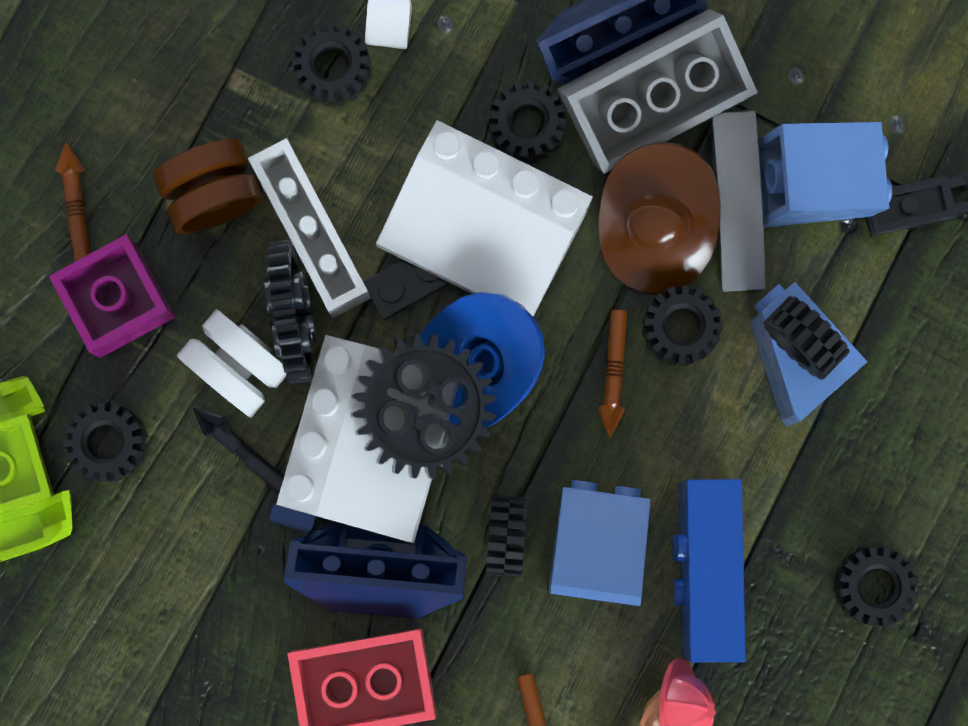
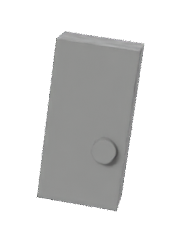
M711 9L698 14L557 89L592 163L603 174L611 171L627 153L640 146L656 142H666L758 93L724 15Z

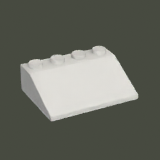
M437 120L414 161L376 242V247L471 294L479 292L503 294L522 304L534 317L587 213L592 196Z
M325 335L276 505L414 543L432 479L427 477L424 467H421L420 473L415 479L409 477L408 465H405L399 474L393 473L392 465L394 460L391 458L382 465L376 463L381 450L379 448L371 451L363 449L371 437L369 434L356 435L355 431L365 424L364 419L351 417L352 412L362 409V403L352 399L351 394L362 393L365 390V387L356 381V377H370L372 375V372L365 364L367 360H373L379 364L383 362L378 349ZM407 365L401 374L402 382L408 389L415 390L422 383V373L414 365ZM451 382L444 387L442 392L443 400L449 407L453 406L458 385ZM393 388L387 390V394L390 397L418 407V417L421 418L423 414H434L449 421L450 413L430 407L427 395L424 399L416 400ZM390 406L384 412V423L392 431L399 430L405 422L404 412L398 406ZM433 423L429 425L424 435L428 446L433 449L440 447L445 431L439 424Z

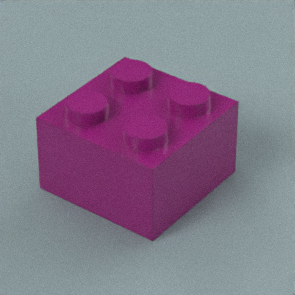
M127 234L49 276L89 353L99 358L106 356L176 317L137 243Z

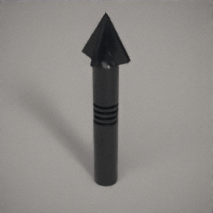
M193 407L204 436H213L232 454L236 453L235 456H239L238 459H242L241 462H246L245 465L279 494L284 476L260 454L254 453V449L251 450L250 446L247 447L248 444H244L245 441L224 424L225 417Z

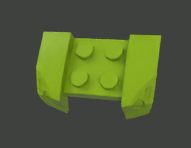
M26 376L0 382V562L42 549L69 536L72 532L71 493L69 490L56 495L53 493L31 419L32 416L43 413L46 410L34 386Z

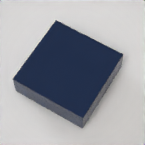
M273 504L269 517L273 523L309 533L316 530L320 518Z

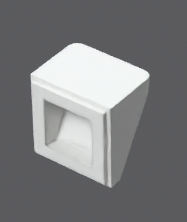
M368 0L365 44L407 49L412 14L411 1Z

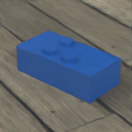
M742 479L685 480L679 483L680 535L672 536L673 561L680 562V579H673L674 606H681L682 658L691 663L746 662Z

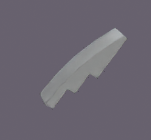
M756 111L721 112L711 117L713 173L720 189L721 219L717 239L720 261V288L722 292L766 289L763 206Z

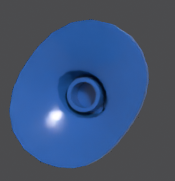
M479 292L461 297L437 314L420 334L423 346H426L429 337L434 334L438 336L439 348H442L448 340L452 339L455 340L454 354L457 355L461 351L469 349L471 352L466 361L469 366L482 362L483 366L476 374L478 380L484 378H491L492 380L488 386L482 389L483 395L496 396L495 401L485 404V411L495 414L496 419L483 420L482 426L484 428H488L502 420L525 399L537 382L543 367L545 356L544 340L536 319L522 304L503 294ZM459 386L452 408L458 406L462 401L463 395ZM450 414L448 422L457 425L459 424V418Z

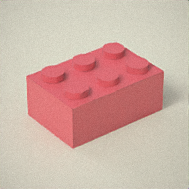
M422 627L293 650L287 653L299 726H400L433 720L437 717Z

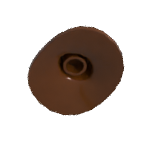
M656 142L640 146L627 153L614 166L607 177L602 192L599 211V240L608 267L625 285L644 293H663L667 288L673 286L680 288L682 285H687L701 274L713 255L721 219L720 189L709 164L699 153L681 144Z

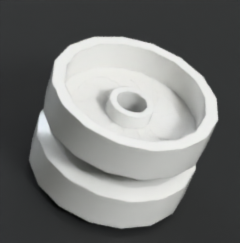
M216 309L202 327L204 333L219 345L220 348L213 352L200 340L190 339L177 354V357L213 389L251 418L265 402L263 393L250 383L248 378L253 374L268 387L277 388L286 377V372L284 373L283 364L270 354L272 350L245 326L242 324L237 326Z

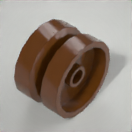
M224 139L194 147L162 163L153 172L152 178L160 197L174 200L168 207L167 215L175 233L179 235L193 234L221 226L245 215L263 202L264 195L257 178L250 174H243L248 168L250 161L241 141L238 139Z

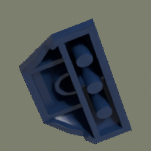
M585 0L562 11L537 38L536 43L550 78L555 82L567 84L706 11L708 6L706 0Z
M333 521L314 530L303 538L300 536L290 541L284 583L329 611L418 619L463 599L467 556L459 550L456 551L446 540L427 526L419 525L415 541L411 543Z

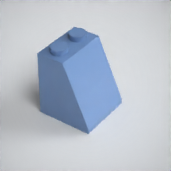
M882 122L781 124L758 140L763 227L871 217L889 209L892 185L886 175L885 160L888 155V141L883 135Z
M796 282L786 290L778 284L753 307L759 314L750 321L781 421L787 427L802 421L867 363L865 358ZM789 296L797 297L800 302L804 301L808 304L811 310H816L824 321L827 320L832 325L831 328L841 335L840 339L848 345L849 354L824 380L812 376L807 369H802L797 361L792 360L785 350H781L777 345L778 342L773 340L769 336V332L764 328L763 322Z
M572 480L571 488H561L548 592L550 594L640 606L651 499L640 498L641 489L615 486V492L611 494L597 492V483Z

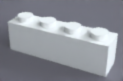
M287 138L249 157L248 160L332 318L369 300L371 297Z

